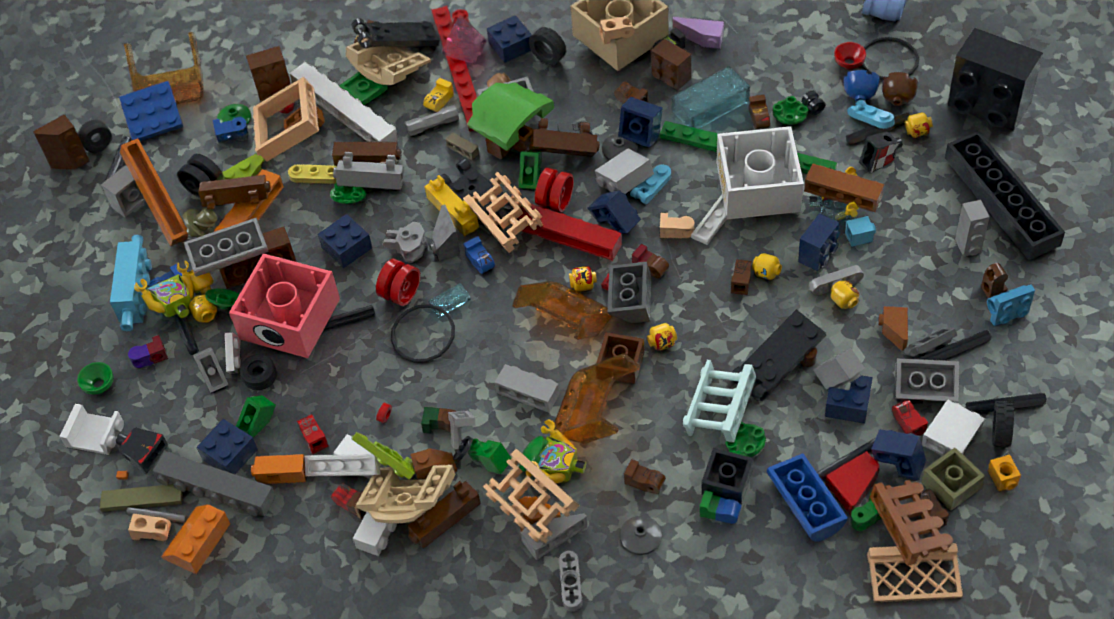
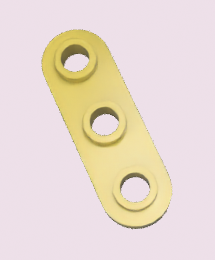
M297 164L289 168L288 175L290 180L295 183L334 184L336 183V178L333 177L334 167L337 166Z

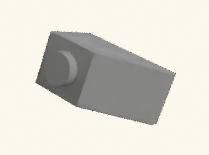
M211 347L193 355L210 393L228 385Z

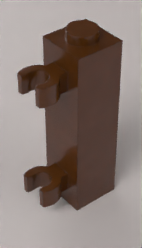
M541 118L538 122V129H534L530 133V151L593 157L599 151L600 143L597 141V135L589 134L590 123L583 122L580 125V133L547 130L548 119Z
M334 142L332 151L334 166H337L339 161H343L345 152L353 153L352 162L386 164L388 155H395V165H398V161L402 158V151L398 149L397 142Z
M265 175L200 182L198 192L202 207H207L208 210L215 209V205L249 201H251V204H258L259 200L268 198V192H271L270 181L266 180Z
M467 481L456 483L453 486L454 490L408 525L410 533L408 537L413 544H419L424 549L481 504L479 494Z

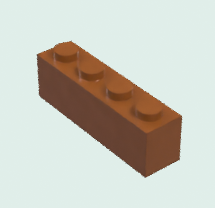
M812 164L805 178L804 192L845 204L855 202L859 208L876 212L884 190V184L877 181H871L816 164Z

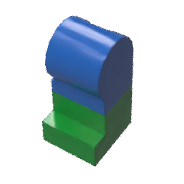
M705 490L700 504V517L733 524L737 522L742 506L735 500H726L725 498L714 496L713 492Z

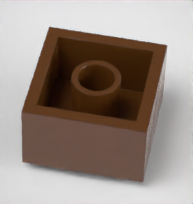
M663 39L651 50L652 75L665 82L668 86L679 90L691 79V54L670 41Z
M606 332L596 362L597 377L636 384L645 353L644 339Z

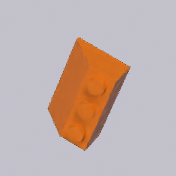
M208 504L195 507L161 556L162 559L197 574L230 525L226 513Z

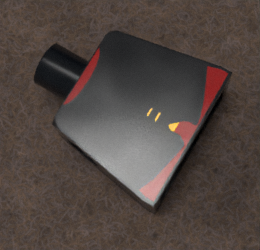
M133 428L128 436L120 433L116 438V444L120 445L119 451L122 457L144 474L149 472L168 446L163 434L140 428Z

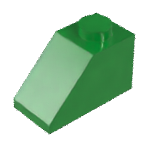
M521 151L519 188L536 189L541 173L542 152Z
M263 395L247 397L236 427L254 438L270 422L276 404Z

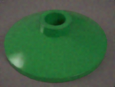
M243 104L228 105L221 109L217 115V119H220V122L232 121L236 117L244 118L247 124L251 120V111Z
M221 288L210 289L205 293L206 299L217 305L220 309L233 307L239 296L234 291Z

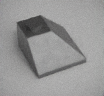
M446 205L441 206L432 234L433 244H430L433 254H437L439 261L461 254L457 232Z

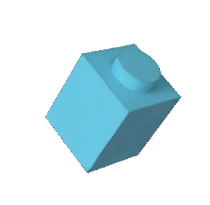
M868 216L846 221L845 234L851 247L873 242L876 228L874 223L870 222Z

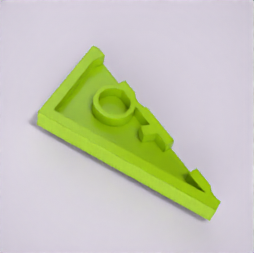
M257 153L222 172L224 180L256 176L262 169L261 165L265 159L261 155L258 156Z

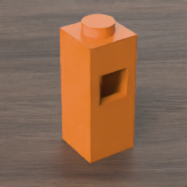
M304 455L256 456L255 464L251 466L252 477H255L256 481L262 484L306 482Z

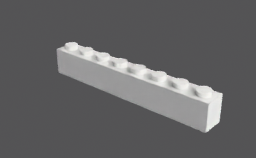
M304 62L290 72L292 83L305 77L314 87L316 103L366 141H398L397 130L392 124L389 125L381 116L373 113L369 107L366 108L346 90L344 91L339 88L337 83L331 82L326 75L319 73L314 66Z

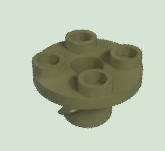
M191 208L182 214V218L187 226L186 231L191 237L196 236L198 238L214 232L213 226L216 225L217 215L212 209L202 208L200 212L197 209Z

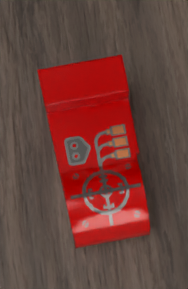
M312 414L297 421L312 454L329 447L323 431ZM322 440L320 445L312 446V444Z

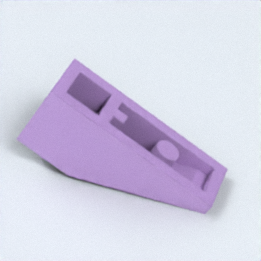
M673 17V28L681 31L685 38L703 47L721 48L724 22Z

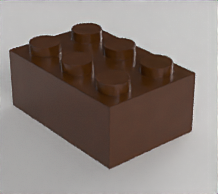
M280 46L246 55L260 102L291 85Z

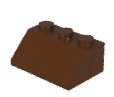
M65 114L33 131L51 168L75 170L90 162L75 127Z

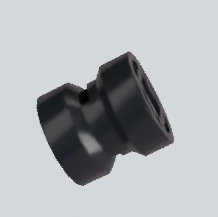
M814 90L805 93L801 99V102L804 106L808 107V111L812 115L821 113L826 107V103L823 99L819 98L818 93Z

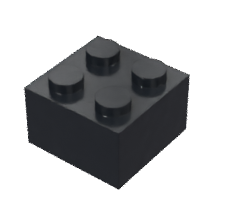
M713 448L701 482V495L706 490L713 492L714 496L725 498L726 500H735L742 505L753 471V458Z

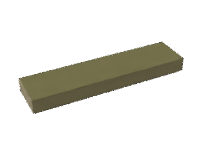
M174 484L101 491L100 510L101 512L127 510L128 507L148 508L180 505L183 500V492L176 489Z

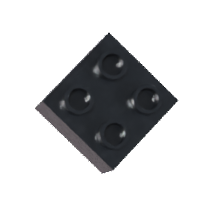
M974 28L956 55L947 106L953 107L961 114H971L984 119L992 126L1005 127L1014 131L1032 102L1043 52Z

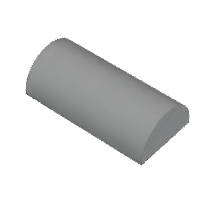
M257 218L184 242L196 277L269 252Z

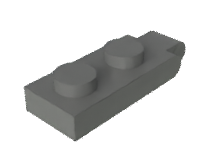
M943 327L910 344L904 349V354L916 356L920 353H930L935 350L936 346L950 343L952 338L958 336L955 328Z

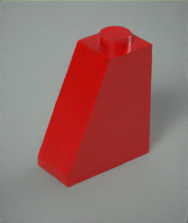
M865 452L826 475L825 486L850 516L852 510L860 506L878 478L879 462L874 457H871L868 452Z

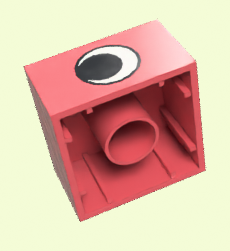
M263 254L229 314L240 340L309 358L340 297L332 271Z

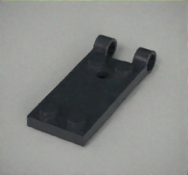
M358 18L351 24L354 33L358 34L357 40L362 48L439 46L440 43L432 22L375 21L365 23L363 19ZM359 24L363 25L361 28H355ZM368 38V41L361 42L363 39Z
M464 158L456 164L458 171L463 175L457 181L452 183L446 174L443 173L441 175L445 184L462 201H464L463 198L468 194L471 197L474 196L473 193L475 191L481 197L493 187V184L476 171L469 161ZM502 191L500 194L497 195V197L499 198L500 196H502L504 192ZM491 201L488 202L485 206H482V205L478 202L477 204L481 207V209H482L487 215H489V213H488V211H487L486 208H487L490 204H492V202H491ZM508 202L495 214L502 219L514 208Z
M796 309L732 373L742 372L745 364L753 365L756 379L762 384L754 388L751 396L761 403L826 337V332ZM772 360L774 361V364L772 366H768L767 362Z

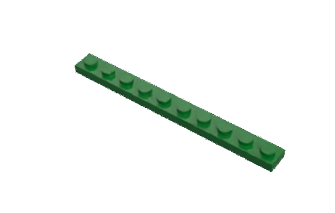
M665 121L660 131L661 139L717 152L718 133ZM797 153L801 173L808 174L812 164L833 170L837 168V162Z

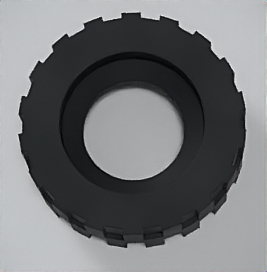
M540 27L529 38L530 50H532L533 55L546 65H556L567 53L564 40L551 28ZM544 42H545L547 45H549V47L551 48V50L546 47V45L544 44Z
M996 401L992 427L993 446L1011 447L1014 428V403L1010 401Z

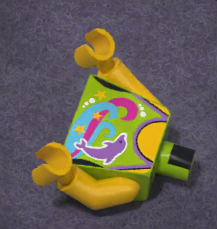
M186 260L184 261L185 269L180 268L179 262L177 264V270L182 273V276L178 274L147 288V290V281L145 279L140 280L143 287H139L138 283H135V291L142 293L141 297L150 310L162 313L166 317L178 314L180 318H184L189 314L188 308L190 300L193 299L194 286L190 274L187 273L189 263Z
M546 420L544 423L549 429L546 426H542L541 432L543 434H550V436L546 437L548 440L547 446L540 453L541 460L539 464L535 461L531 462L555 484L563 481L568 482L573 471L584 474L586 462L577 460L578 456L575 446L557 429L554 430L555 424L552 420ZM528 470L525 472L526 476H533Z

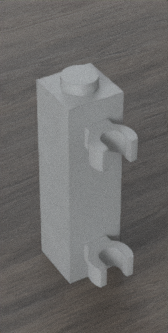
M345 152L343 161H339L337 167H334L333 177L336 178L337 185L401 190L403 184V165H395V155H388L386 164L352 162L353 153Z

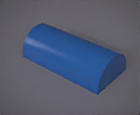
M804 454L767 468L768 476L812 541L817 542L827 539L845 525L848 519Z

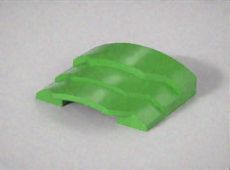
M515 82L509 84L495 83L481 93L472 103L473 115L467 125L507 151L519 141L518 130L535 115L540 118L547 116L554 109V101L541 93L536 94L528 88L525 89Z

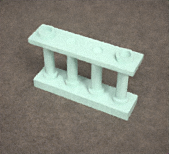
M711 360L706 361L705 367L701 369V378L688 414L683 419V427H685L688 436L693 435L695 427L721 430L726 441H735L756 379L753 365L745 364L742 372L732 373L715 371ZM713 378L738 381L737 388L734 389L710 387ZM707 394L733 397L731 404L728 406L704 403ZM701 410L727 414L726 420L723 422L698 419Z

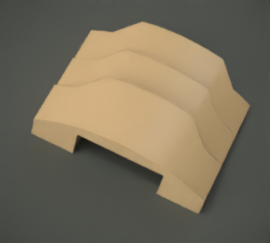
M357 42L346 47V57L351 64L368 79L384 85H392L406 79L407 74L431 62V59L419 52L414 53L405 46L362 48Z
M435 465L432 467L427 479L399 480V476L393 471L392 467L380 468V475H372L356 506L358 509L368 512L375 522L406 523L414 521L435 506L438 498L450 487L455 477L453 465Z

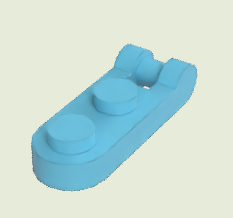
M859 100L855 106L853 105L847 109L849 116L876 127L890 128L894 125L893 114L867 105L864 100Z
M667 165L656 166L653 169L654 175L640 183L637 187H634L630 196L635 199L639 198L642 203L648 204L671 179L670 167Z

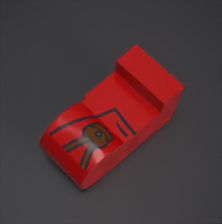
M909 400L892 406V413L905 434L924 435L928 427V421L925 417L919 415Z

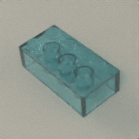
M728 66L672 96V111L686 126L699 129L747 103L750 97V86Z

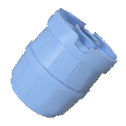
M866 0L862 14L867 16L870 14L881 20L900 21L906 0Z

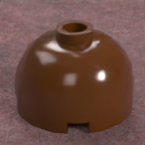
M892 72L889 73L888 77L883 78L882 94L888 102L895 106L905 105L915 98L919 82L915 77L913 79L910 78L907 73Z

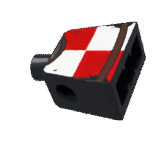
M889 132L866 137L859 163L870 174L894 160L897 149L903 146L902 140L898 137L894 138Z

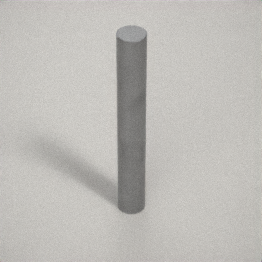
M132 507L127 509V515L130 516L139 514L160 517L178 523H185L188 518L187 515Z

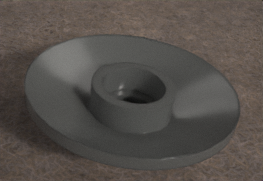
M618 134L609 136L602 144L603 155L609 160L626 149L637 152V143L618 137Z
M646 516L630 518L623 524L620 530L622 545L626 550L634 554H648L654 551L662 539V531L659 524Z

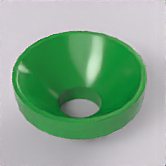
M103 362L90 363L79 372L77 377L78 385L87 394H100L112 385L114 379L113 371L110 366ZM96 381H104L100 387L96 388L93 386Z

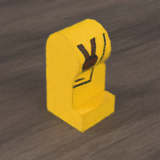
M439 78L433 90L426 95L423 102L424 107L439 112L454 96L452 83Z

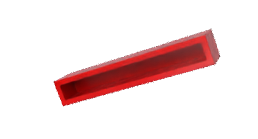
M532 203L530 208L532 210L536 209L541 214L542 218L540 220L543 226L537 225V229L533 230L528 225L522 230L523 232L611 261L614 260L622 246V234L616 230L588 223L582 219H576L563 213L560 214ZM521 206L520 209L523 214L517 220H521L526 215L532 220V217Z

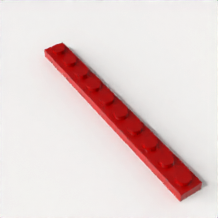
M439 7L431 10L466 123H468L473 115L472 103L477 98L448 7Z

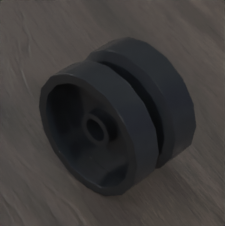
M193 154L188 159L187 164L182 166L177 172V178L181 185L198 198H200L198 192L200 182L224 180L221 169L211 159L202 154Z

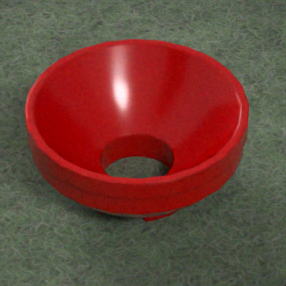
M845 42L836 47L834 59L841 67L854 69L865 62L866 50L858 43ZM851 59L854 63L847 64L845 60Z

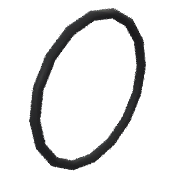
M876 38L864 46L866 50L870 45L879 41H898L907 45L916 57L915 66L907 74L909 76L912 75L918 68L920 58L917 50L909 42L900 38ZM863 63L861 65L862 68L872 75V72Z
M432 304L416 305L405 310L397 317L391 328V343L395 352L403 359L414 363L429 362L439 358L450 348L455 337V325L451 315L443 308ZM419 308H432L441 311L450 322L451 337L446 347L438 354L425 359H414L404 355L398 349L394 340L395 329L399 321L409 312Z

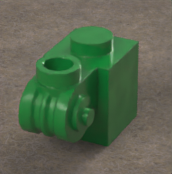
M475 438L468 450L472 460L481 461L487 471L502 474L509 465L507 461L512 459L502 443L491 440L482 442Z

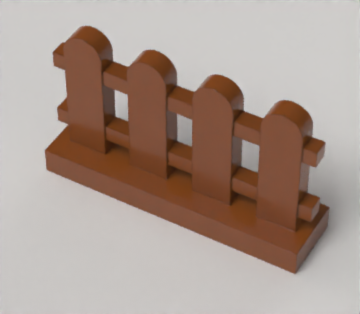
M908 480L904 482V485L893 488L891 485L884 487L883 483L874 484L870 498L907 566L914 565L919 555L925 558L928 557L930 552L941 550L942 553L948 551L953 538L949 534L939 533L938 530L941 529L943 520L938 516L930 517L929 513L933 508V503L928 499H920L919 496L924 490L921 483H911ZM912 498L913 502L901 505V500ZM921 515L923 518L921 520L911 522L909 519L911 517ZM931 532L933 537L920 539L918 535Z

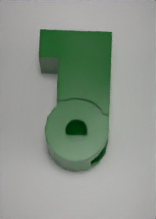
M869 494V500L865 505L852 510L850 523L852 528L857 531L866 530L882 519L870 498L871 494Z

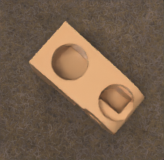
M628 17L600 20L599 35L603 44L610 43L611 39L629 38L635 32L633 24Z
M661 213L660 238H690L694 232L695 222L693 218L689 216L673 218L668 217V213Z
M133 514L128 531L132 540L144 538L165 541L169 535L171 522L165 518Z

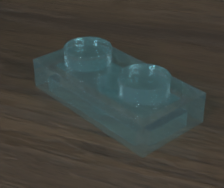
M459 283L428 300V303L441 307L448 313L468 302L471 298L466 289ZM432 309L438 318L444 315L441 311Z

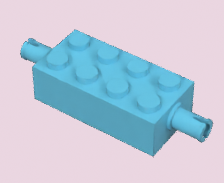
M133 235L132 241L118 242L110 304L123 331H131L133 323H143V317L147 312L145 302L141 297L142 293L134 289L136 282L139 287H143L140 282L141 279H145L147 285H149V270L152 269L151 260L147 258L146 248H143L144 238L141 235Z

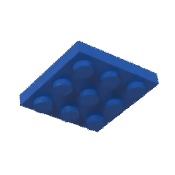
M169 81L119 97L132 141L137 138L139 141L183 127Z

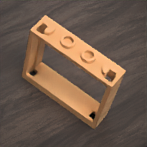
M305 77L300 78L253 107L255 151L258 156L261 155L267 162L319 131L314 87ZM300 99L302 120L268 140L267 118Z

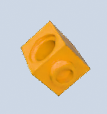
M1010 454L990 460L987 471L998 491L1012 490L1018 486L1021 474Z

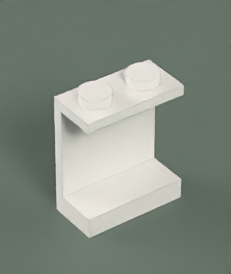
M947 400L924 433L922 446L941 456L948 453L954 447L964 454V450L976 432H981L985 419L978 413L971 412L960 404Z
M75 404L59 437L65 447L109 455L111 449L115 447L119 432L124 427V421L118 411H115L112 418L88 414L83 405Z

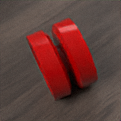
M545 168L536 186L535 204L542 208L550 206L556 212H564L572 196L574 176L571 173H558L556 169Z
M390 259L385 263L377 278V296L391 300L398 305L406 306L412 301L418 290L421 278L420 270L409 264L405 265L404 262L397 259Z

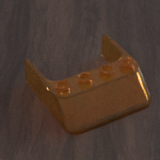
M188 33L194 59L192 67L151 75H141L137 72L131 44L125 43L124 49L133 91L169 81L177 105L201 100L204 96V83L195 33Z
M554 281L520 285L512 304L514 308L532 306L539 312L549 313L551 318L557 321L562 320L566 322L570 328L577 329L574 336L577 340L599 335L613 317L608 314L607 306Z
M623 353L575 372L570 379L554 422V430L557 429L568 440L582 444L617 434L619 429L601 417V414L607 404V397L614 381L621 376L638 371L640 365Z

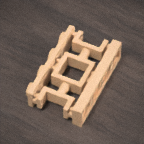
M497 172L495 173L496 178L490 179L493 187L480 197L475 191L473 193L474 196L471 197L468 194L463 199L477 215L478 219L506 251L510 253L515 249L513 244L516 243L517 245L519 243L516 238L519 232L528 225L533 230L537 229V225L543 226L540 220L542 216L536 209L532 210L530 208L532 205L526 198L522 199L520 197L522 194L516 186L513 188L510 186L511 182L506 175L501 176ZM500 184L512 195L511 197L506 192L499 198L497 197L503 191ZM490 201L492 202V204H490V205L486 208L487 211H488V213H489V215H487V214L481 209V207L477 204L478 202H479L482 206H485V205H486L488 202H490ZM509 202L514 209L500 219L495 212ZM521 206L532 217V220L527 215L521 220H517L523 214L520 209ZM510 224L513 225L506 231L509 238L503 234L497 225H500L502 229H505Z
M515 449L511 453L513 458L507 461L513 468L500 484L492 478L490 480L491 483L489 485L485 484L483 487L488 491L486 495L493 502L498 500L502 504L500 508L508 516L512 513L516 517L514 519L516 524L522 529L526 526L530 530L528 535L536 542L541 540L546 544L548 541L546 538L553 534L546 527L559 511L568 517L570 515L569 512L571 510L575 512L580 505L526 456ZM519 463L536 477L534 481L528 476L521 483L516 480L523 472L517 466ZM532 485L542 495L527 510L518 499ZM509 486L515 489L508 497L514 503L512 506L495 491L497 488L503 493ZM549 489L565 505L562 507L557 502H555L554 505L550 509H548L545 506V504L551 498V496L548 495L545 491ZM540 512L543 517L536 525L542 531L539 532L523 516L526 514L532 519Z

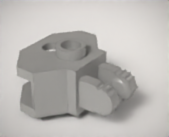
M412 222L404 228H399V231L387 230L385 236L389 239H384L382 245L388 249L397 250V253L402 255L405 262L413 263L423 256L427 240L419 222Z

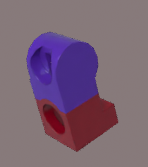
M160 335L152 337L153 342L143 346H134L129 350L128 357L135 368H143L168 359Z

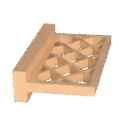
M957 543L951 544L945 553L938 550L928 553V557L925 558L919 555L917 563L909 566L911 570L905 576L895 569L899 563H905L897 546L869 548L867 557L870 565L874 602L962 598L963 594L957 560ZM952 560L953 569L949 574L939 567L942 561ZM921 562H927L933 567L927 575L917 568ZM875 564H884L890 570L882 577L876 572ZM935 569L946 577L940 585L929 577ZM913 571L924 578L918 586L908 579V576ZM891 572H894L902 579L896 587L886 580ZM949 579L956 585V592L948 593L942 588V585ZM926 580L936 588L931 594H926L920 589ZM904 581L914 589L910 595H904L898 590ZM882 582L892 590L888 596L878 595V587Z

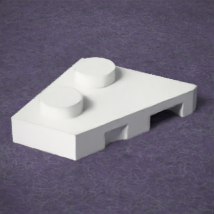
M225 333L226 372L230 374L239 373V368L241 367V340L234 333Z

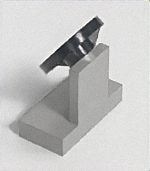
M469 411L448 412L451 427V446L455 451L453 460L459 462L466 455L473 441V438L470 436L461 440V426L475 425V417Z

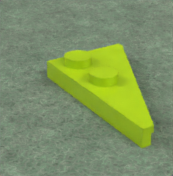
M358 432L352 436L351 440L376 456L382 465L392 467L398 476L402 478L405 476L410 480L414 475L412 459L409 457L403 460L397 451L377 441L373 444L367 440V436Z

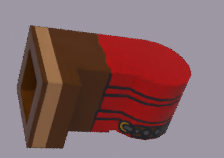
M340 483L332 493L331 499L337 505L360 519L366 514L365 511L358 509L356 506L363 492L360 493L351 489L346 484Z

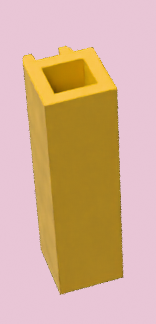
M440 175L437 176V179L434 181L430 180L429 184L424 186L427 199L439 211L442 205H446L455 228L463 236L479 228L477 215L465 201H462L445 184L444 179Z

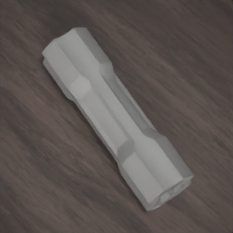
M451 105L431 115L406 121L405 125L409 136H413L436 125L458 120L459 114L455 105Z

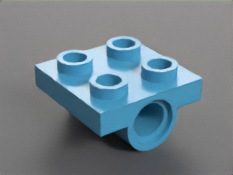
M1023 285L988 298L987 306L991 313L990 321L994 326L1006 324L1012 319L1026 316L1030 311L1035 293L1033 286Z

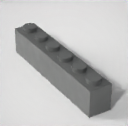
M166 451L163 452L153 469L157 482L162 485L174 484V487L182 492L186 490L192 492L197 497L202 498L204 496L210 498L215 503L221 504L222 502L228 504L235 510L242 509L253 516L260 515L265 517L276 497L271 486Z

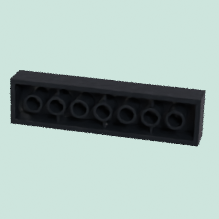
M980 131L947 144L945 153L947 162L975 196L982 201L984 207L1028 260L1061 247L1065 231Z

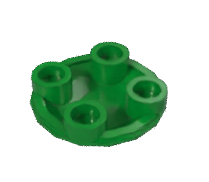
M788 96L786 99L774 104L772 112L773 116L781 123L798 124L806 119L808 107L796 100L794 96Z
M337 183L334 184V188L330 192V197L334 201L345 204L359 202L366 195L363 187L337 185Z
M741 422L735 441H726V447L729 452L753 457L765 446V432L763 428L754 424Z
M541 435L537 436L529 442L522 454L530 461H535L539 464L541 460L539 454L547 446L548 440ZM519 463V468L526 472L527 469Z

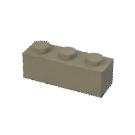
M451 133L446 138L447 147L473 161L479 155L478 146L454 133Z

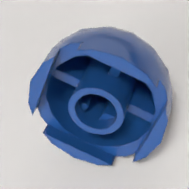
M867 70L850 71L847 73V76H844V89L847 95L855 99V101H866L872 98L878 91L880 77L875 72H872V75L867 74Z

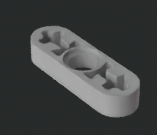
M854 265L817 277L809 283V287L814 295H822L831 292L832 286L838 281H849L851 284L858 283L863 279L864 273L858 265Z
M565 551L559 557L562 600L564 608L574 612L582 606L579 562L576 553ZM567 559H571L572 570L567 569ZM567 577H574L577 581L573 585H567L565 579ZM570 592H574V604H570Z

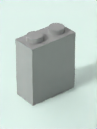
M626 149L595 170L596 181L600 187H604L610 192L621 190L624 194L654 175L650 159L630 149Z

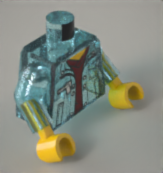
M848 167L845 170L847 174L858 176L854 167ZM809 196V207H820V214L837 222L848 221L851 217H856L858 214L856 210L859 207L855 202L845 204L821 196Z

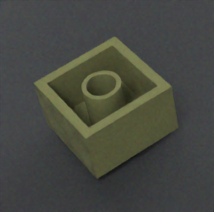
M954 447L924 469L921 483L927 489H931L934 495L952 511L982 488L985 475Z

